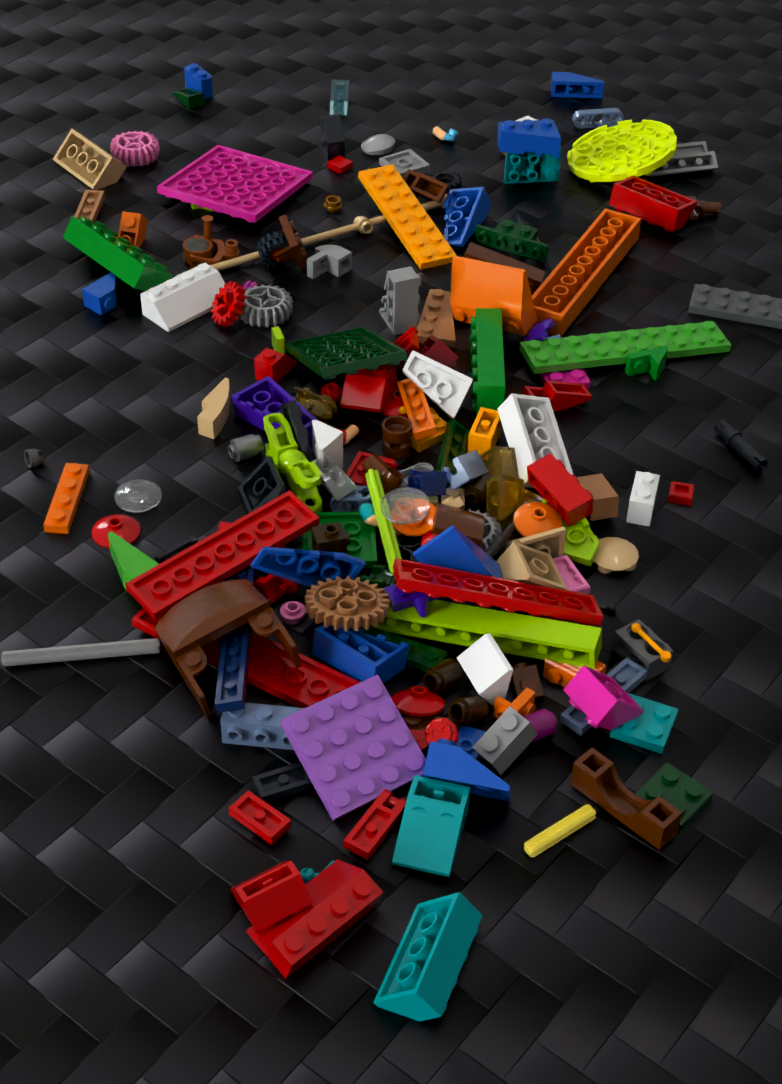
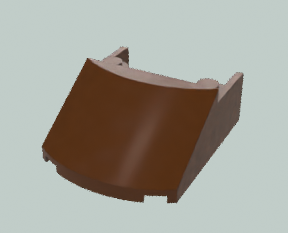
M247 579L220 582L192 593L173 606L154 628L207 718L212 716L205 695L194 677L204 672L208 666L207 657L201 647L248 622L253 631L259 636L268 637L274 634L295 667L299 668L302 666L297 646L271 608L269 600Z

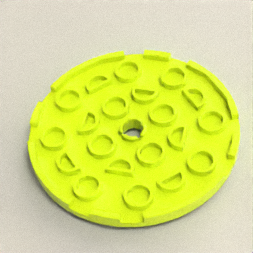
M643 119L642 123H633L632 120L619 121L616 126L607 127V125H604L577 139L572 144V150L568 151V165L576 176L590 182L621 181L631 176L649 175L657 168L666 165V162L673 157L678 146L677 136L670 126L659 121Z

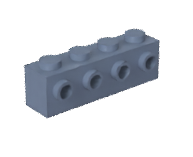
M245 703V709L223 712L220 721L222 743L294 750L280 725V721L304 708Z

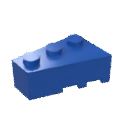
M545 118L534 121L525 119L523 121L507 120L498 122L497 144L500 152L524 154V151L536 152V156H542V153L554 154L553 158H559L561 136L554 120Z
M324 624L315 629L312 654L359 682L378 674L384 684L406 669L409 650L408 643L401 642L398 645L386 641V636L378 634L377 637L362 633L363 628L360 627L357 632L353 628H349L345 632L342 627L335 631L334 626L331 625L325 628Z

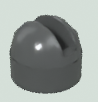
M25 450L24 458L28 468L37 467L42 464L44 457L40 456L42 455L40 450Z

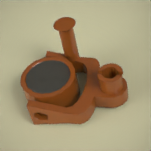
M210 215L202 217L204 221V237L194 235V237L188 238L183 242V260L190 265V270L203 263L212 265L240 256L236 240L229 239L225 242L224 246L222 240L212 239L213 217ZM213 248L217 250L215 257H213Z

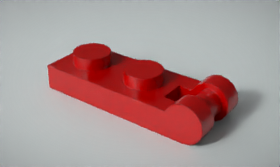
M384 789L344 839V848L369 860L403 816L407 799H398L394 797L393 792Z

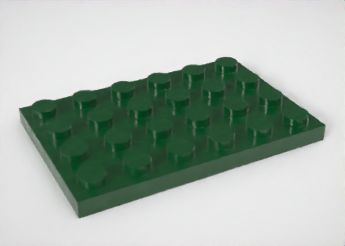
M365 326L285 343L286 352L324 379H334L338 374L342 373L353 375L361 369L376 370L380 368V365L384 364L395 366L399 365L400 361L408 360L406 350Z

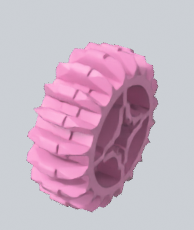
M122 132L121 135H116L112 142H110L111 155L127 167H142V165H149V163H153L154 160L158 159L160 151L159 142L149 132Z

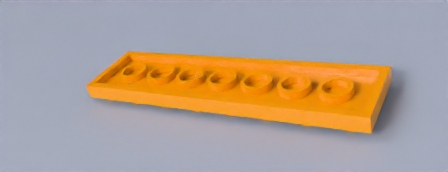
M393 164L359 171V180L420 270L452 263L453 256L457 255Z

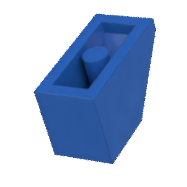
M111 272L82 289L84 306L100 315L117 306L116 275Z

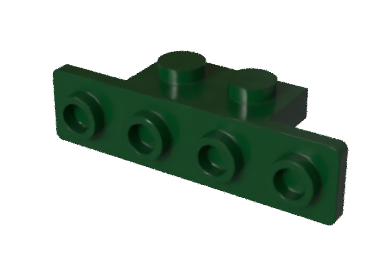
M502 219L495 229L479 224L475 227V242L541 262H546L548 259V244L535 241L538 236L537 228Z

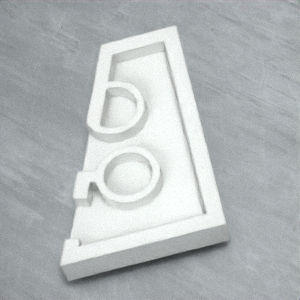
M413 350L403 368V373L451 419L455 418L473 382L472 378Z

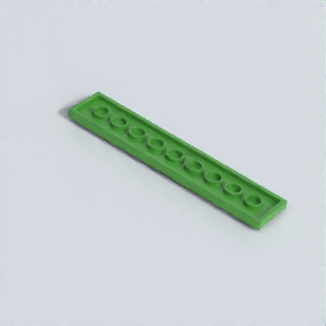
M705 321L701 323L549 338L543 341L530 340L520 342L519 350L532 372L539 374L626 364L628 353L663 346L668 348L666 359L730 352L731 343L714 321Z

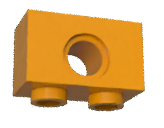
M480 408L469 432L467 453L477 450L482 459L490 460L501 434L502 423L498 410Z

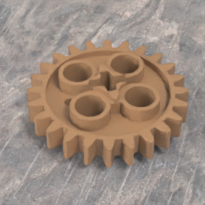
M336 576V580L326 578V583L318 581L317 585H311V590H307L305 595V612L309 613L310 619L315 618L316 624L324 622L325 628L332 625L335 631L342 627L345 632L349 628H353L357 632L359 627L368 630L369 624L376 627L378 622H384V617H388L390 599H388L389 595L384 593L385 589L378 588L377 583L369 585L370 580L361 582L360 577L351 580L349 576L345 579Z

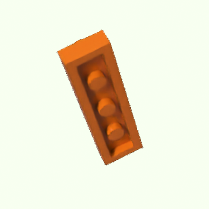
M409 378L398 381V389L408 419L412 423L415 440L438 434L424 392Z
M65 463L43 524L44 532L69 534L90 472L89 464Z

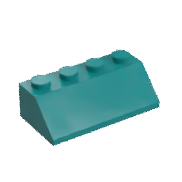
M460 892L417 904L373 1002L377 1007L416 1021L438 1018L445 1012L448 999L457 984V977L468 957L469 948L478 932V926L483 916Z

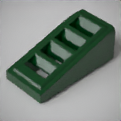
M191 88L173 91V95L188 109L205 105L204 94Z

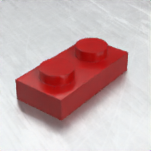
M249 790L229 807V815L271 845L291 828V819Z

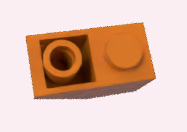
M122 211L118 237L129 240L131 242L130 246L134 245L139 248L145 239L148 219L142 214Z

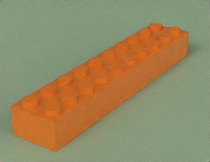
M605 208L532 295L537 317L535 324L551 318L555 325L547 331L548 334L551 336L560 334L561 337L638 240L641 218Z

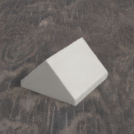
M312 420V450L315 453L316 460L321 464L322 468H325L329 464L325 455H329L337 466L343 468V432L318 420Z
M488 633L461 653L457 660L478 694L494 706V700L498 696L505 699L513 668L492 635Z

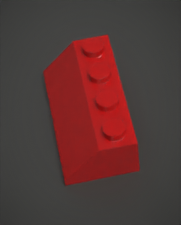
M631 176L614 183L609 205L615 207L617 211L627 212L631 216L642 218L651 225L661 226L665 231L674 232L684 226L698 201L639 177Z
M337 859L305 884L313 904L305 907L298 914L290 915L278 921L269 929H262L257 933L253 926L247 929L246 933L286 979L376 907L383 891L363 869Z

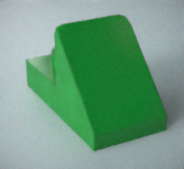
M667 346L628 353L625 366L627 375L631 376L648 372L654 381H657L666 365Z

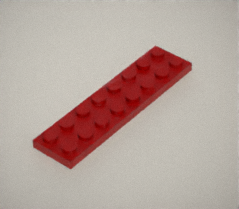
M289 490L125 583L126 590L154 620H157L192 593L220 583L251 565L263 547L280 548L311 530V527L318 526L320 524V517Z
M398 558L394 560L393 571L397 588L406 593L422 592L433 598L443 596L459 603L470 601L486 608L497 606L502 607L508 612L524 611L535 617H541L542 615L551 616L558 621L572 620L587 626H592V624L601 626L604 617L593 595Z

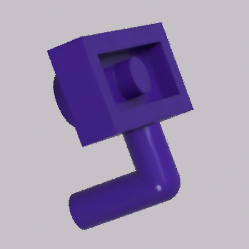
M396 584L384 587V593L389 595L388 599H390V606L393 612L414 606L419 616L425 618L429 614L428 602L439 599L430 597L422 592H403L400 588H397Z

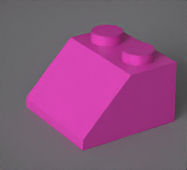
M583 666L564 689L565 693L570 697L569 703L577 710L583 711L587 715L585 720L596 729L601 727L612 730L640 716L644 712L611 676L587 666Z

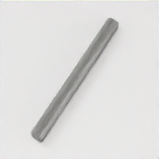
M158 638L3 651L1 661L3 666L153 654L160 652V641Z

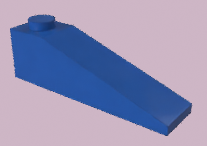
M484 187L450 189L444 203L446 215H444L446 222L444 238L451 247H463L475 232L476 225H481L487 217L492 202Z
M263 547L252 561L251 567L311 588V585H317L318 581L326 583V578L336 580V576H339L341 579L349 576L351 580H354L364 567L365 560L338 552Z

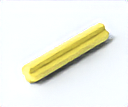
M590 804L582 806L524 843V851L530 857L539 855L596 818L595 809Z

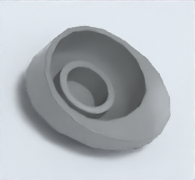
M377 134L364 140L361 144V149L369 155L387 154L393 151L395 139L387 134Z

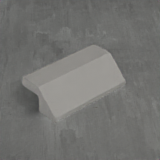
M706 141L678 144L675 154L666 162V165L657 168L647 176L715 170L719 167L715 151L708 152Z

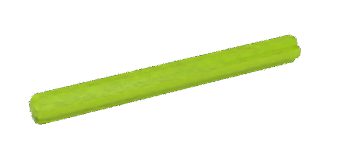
M371 468L368 469L365 477L389 570L394 575L395 558L402 559L379 471Z

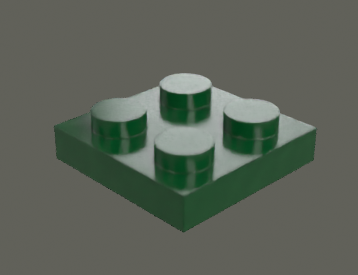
M666 762L635 795L645 800H653L660 796L682 812L678 829L680 833L712 800L714 792Z

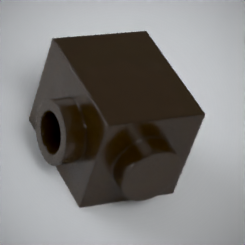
M340 522L311 527L312 548L314 551L347 554L350 537L348 531L343 530Z

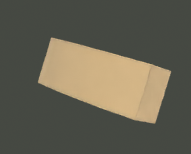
M225 377L202 400V412L197 416L198 433L200 435L215 439L224 427L231 405L229 378Z

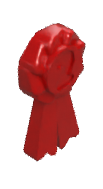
M447 718L433 719L425 731L409 729L421 751L429 747L430 741L438 742V739H447L455 742L456 745L459 740L457 726Z

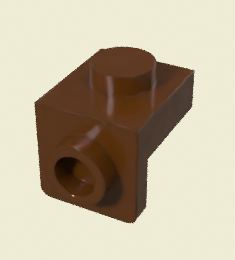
M519 663L511 666L513 668L511 684L515 699L526 687L536 692L535 699L544 696L536 665L527 666V663Z

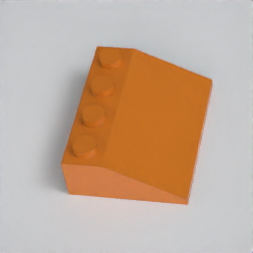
M453 256L450 306L454 320L471 324V316L475 317L476 308L501 309L502 331L525 336L537 321L526 270Z

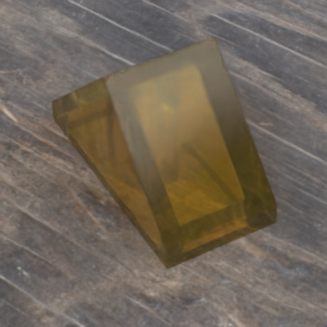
M494 446L480 455L489 473L494 475L498 481L518 483L519 474L515 448Z

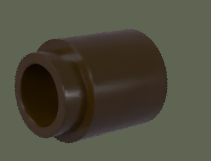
M483 474L466 487L467 500L476 506L483 505L497 493L499 481L492 474Z
M447 658L427 669L423 675V683L433 693L442 692L461 681L462 668L454 659Z
M480 695L458 698L450 704L448 715L451 721L458 725L478 723L487 718L488 705L486 700Z

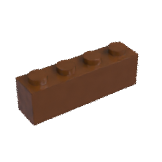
M472 242L469 243L464 258L526 270L531 295L540 287L546 272Z

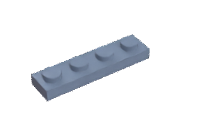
M626 657L607 675L611 676L626 693H630L647 678L648 670ZM572 705L560 715V722L580 736L592 727L585 720L587 715Z

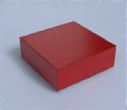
M339 155L327 162V168L342 174L353 168V161Z
M671 481L668 502L691 506L694 485Z

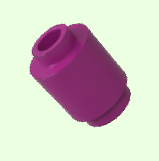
M543 708L524 716L538 734L531 743L556 732L558 723L553 712Z

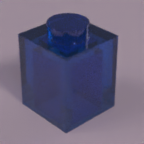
M411 470V475L408 479L410 493L416 495H446L447 471Z

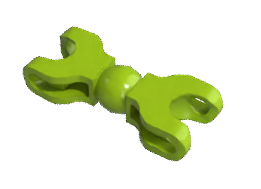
M272 413L264 416V430L269 440V443L265 444L266 457L271 456L279 471L287 477V483L292 493L304 504L306 500L311 499L315 505L306 506L313 512H321L322 498L317 489V485H321V472L315 462H309L306 456L298 450V444L293 437L290 424L283 414ZM276 422L281 426L274 429L271 423Z

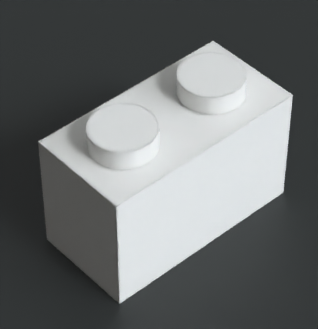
M636 471L629 500L627 523L650 527L660 475Z

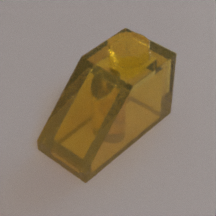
M499 474L487 480L486 512H488L489 517H495L496 522L499 523L505 520L524 502V479Z

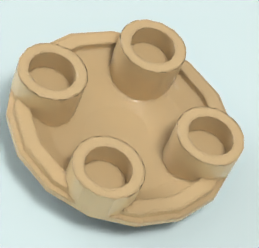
M618 537L599 539L600 548L593 561L598 565V570L601 573L608 574L612 571L623 570L632 571L636 568L639 554L632 543Z

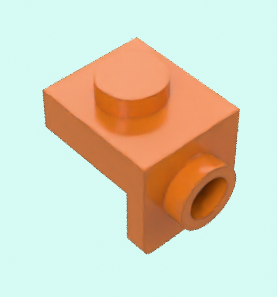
M526 687L512 703L498 696L494 700L493 716L498 719L509 706L523 717L535 712L536 692Z

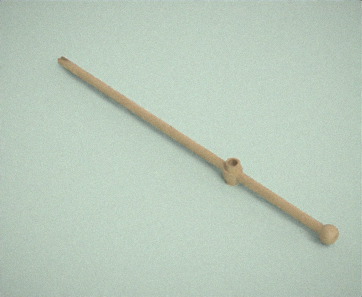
M445 194L441 203L430 201L421 205L425 211L437 207L445 209L444 203L448 194ZM384 215L371 219L358 216L354 219V224L305 237L301 241L303 246L355 231L369 234L373 230V226L388 221ZM257 251L210 266L220 271L261 258Z

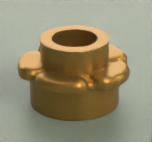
M335 195L326 197L324 207L329 212H337L342 208L340 197Z

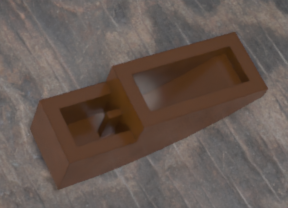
M410 169L407 170L403 177L414 195L437 203H441L450 187L448 184Z

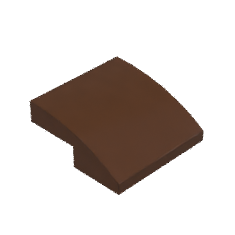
M437 502L432 534L439 535L454 525L480 547L484 533V515Z

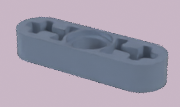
M618 108L576 111L573 114L572 120L577 128L585 129L598 128L607 125V127L618 125L617 122L624 120V116ZM602 115L600 121H594L595 116Z

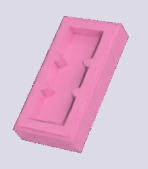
M567 555L553 558L567 591L583 594L590 593L589 584Z

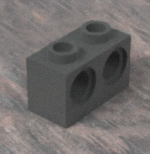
M638 619L615 631L612 650L623 660L627 657L648 670L645 681L670 669L673 650L642 621ZM634 623L640 624L641 630L663 651L671 653L669 662L661 661L660 654L638 633L632 632L631 626Z

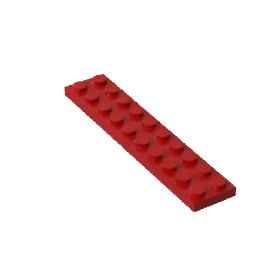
M143 608L131 619L132 626L159 639L154 628L162 617L154 620ZM251 631L247 683L298 708H307L360 683L300 653L299 657L302 666L296 668L281 644ZM222 636L201 647L207 657L208 664L219 668Z

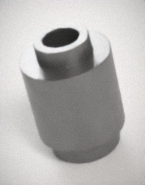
M249 434L232 439L230 445H228L230 457L234 458L237 462L259 456V453L264 451L262 439L258 434Z

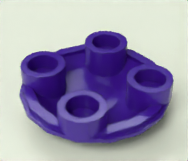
M549 318L535 324L527 332L522 342L530 340L543 341L548 336L547 331L555 325V322Z

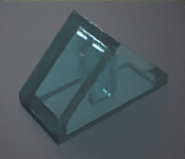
M332 79L329 114L347 116L349 108V80Z

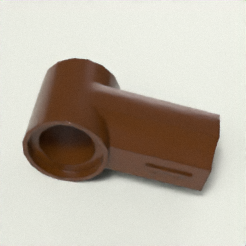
M371 454L361 464L363 467L362 471L365 474L371 468L379 471L385 497L390 498V494H396L405 479L402 473L389 467L377 455Z

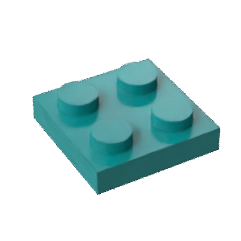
M627 693L644 712L640 716L612 729L610 737L663 754L679 709Z

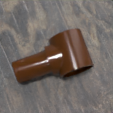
M688 196V198L698 201L688 219L694 221L704 216V214H720V202H705L704 200H697L695 196Z

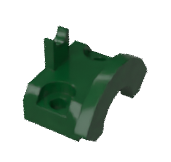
M373 565L370 576H359L361 582L370 580L369 585L377 583L378 588L396 584L395 576L390 573L389 566Z

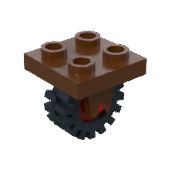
M286 215L278 217L283 230L279 231V233L275 231L273 235L269 233L267 238L262 237V241L258 242L259 246H257L263 264L268 267L273 265L276 268L277 265L281 267L284 266V262L287 264L289 260L296 259L300 270L307 268L305 259H308V256L294 222H289Z

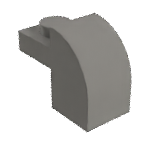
M337 245L318 246L315 248V255L307 259V276L312 279L326 271L340 277L352 269V252Z

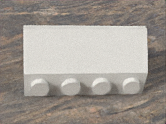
M207 263L200 264L141 293L142 315L167 332H170L210 312L214 308L212 302H214L215 294L220 293L219 288H224L225 282L218 270Z
M512 393L497 410L520 485L526 488H534L528 482L527 466L550 453L557 460H561L566 470L572 475L573 471L549 398Z

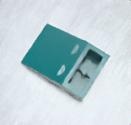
M561 146L559 158H553L554 154L542 153V156H536V152L524 151V154L506 153L504 184L559 181Z
M414 775L406 800L392 864L450 877L469 811L471 787Z

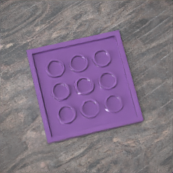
M378 674L289 715L280 721L282 729L333 822L375 801L384 789L393 792L411 783L414 775L424 776L426 758Z

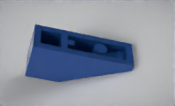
M552 72L551 97L603 98L604 81L571 72Z

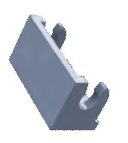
M477 450L452 459L454 467L457 469L455 475L451 473L448 466L444 467V473L451 484L449 486L451 490L470 484L483 474L489 472Z

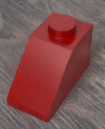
M265 348L254 358L255 380L259 381L269 376L278 383L297 365V361L273 349Z

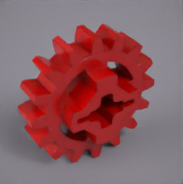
M229 281V284L224 283V288H219V294H215L214 302H212L214 308L211 310V313H214L211 317L215 320L214 323L224 327L232 326L234 320L238 321V315L243 313L244 308L242 307L246 305L243 301L247 298L244 295L246 289L242 285Z

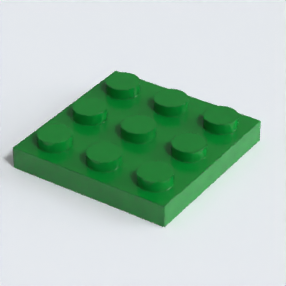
M359 511L314 512L320 517V524L318 526L336 522L341 523L343 530L348 531L350 537L347 554L365 560L363 568H372L373 565H377L375 526L366 524ZM311 530L302 534V550H313Z

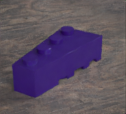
M269 376L231 396L235 416L264 430V416L272 413H281L279 405L295 400ZM296 401L302 410L301 420L309 433L308 442L309 446L312 447V420L317 419ZM276 422L271 423L274 429L281 426Z

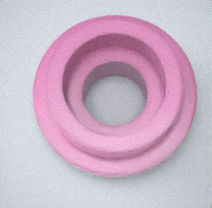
M297 601L286 602L280 608V615L284 622L292 625L300 623L306 613L305 606Z

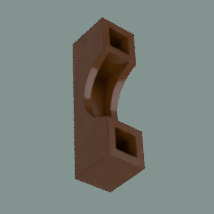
M594 748L589 749L574 762L571 785L658 850L662 849L678 834L682 812L660 796L653 800H645L633 794L620 780L614 763Z

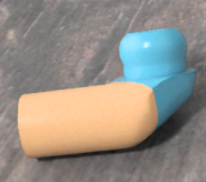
M435 127L432 131L436 137L444 141H455L458 136V131L452 128L449 130V133L439 127Z

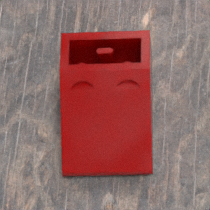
M291 860L283 861L230 888L256 933L262 929L273 927L278 921L290 915L298 914L305 907L313 904L302 876Z

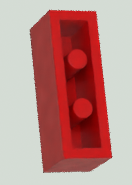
M550 453L527 466L528 482L559 513L562 520L569 527L593 514V495L588 489L585 490L580 485L579 480L574 474L571 475L566 470L561 460H557Z

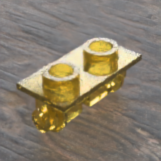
M294 387L297 396L293 398L307 411H309L310 407H313L310 411L312 415L326 420L332 417L333 412H338L335 402L330 396L315 394L308 388Z

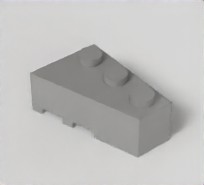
M411 266L387 271L384 289L387 290V294L382 296L381 301L385 304L384 308H380L379 313L394 335L405 333L411 326L417 329V323L420 320L418 311L420 295L418 291L419 286H421V279Z

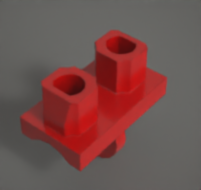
M269 574L267 577L261 576L255 581L257 590L269 600L271 605L284 594L295 593L298 590L299 584Z

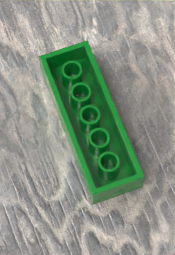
M81 216V218L71 217L63 238L134 289L147 291L172 279L173 274L166 270L167 266L159 262L155 263L154 257L145 253L142 254L143 250L134 245L130 246L131 242L129 240L118 237L119 234L111 229H106L107 225L99 221L92 223V220Z
M476 308L475 317L471 316L470 372L473 379L471 384L473 385L471 386V412L475 413L476 417L481 407L497 410L504 402L505 370L501 309Z

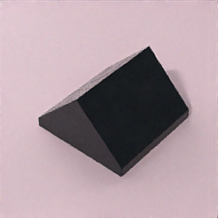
M268 456L238 487L248 513L286 493L284 482L271 456Z

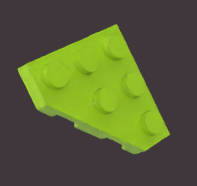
M544 499L541 503L549 505ZM584 518L569 527L562 520V527L566 528L563 555H567L571 561L591 566L600 548V544L596 535L590 529L589 522Z

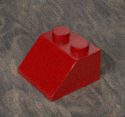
M384 364L380 365V368L376 370L361 369L356 374L346 375L340 406L342 408L381 413L392 398L393 392L398 390L395 366Z

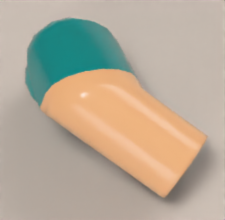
M363 503L359 508V512L364 522L378 527L373 505Z

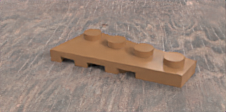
M441 289L429 290L417 326L418 333L416 335L419 336V343H423L432 334L439 338L446 346L456 348L453 313L450 306V291H443Z

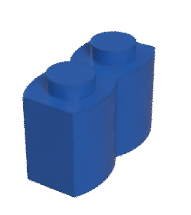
M191 63L184 67L185 87L202 92L204 99L213 97L211 74L203 70L196 63Z

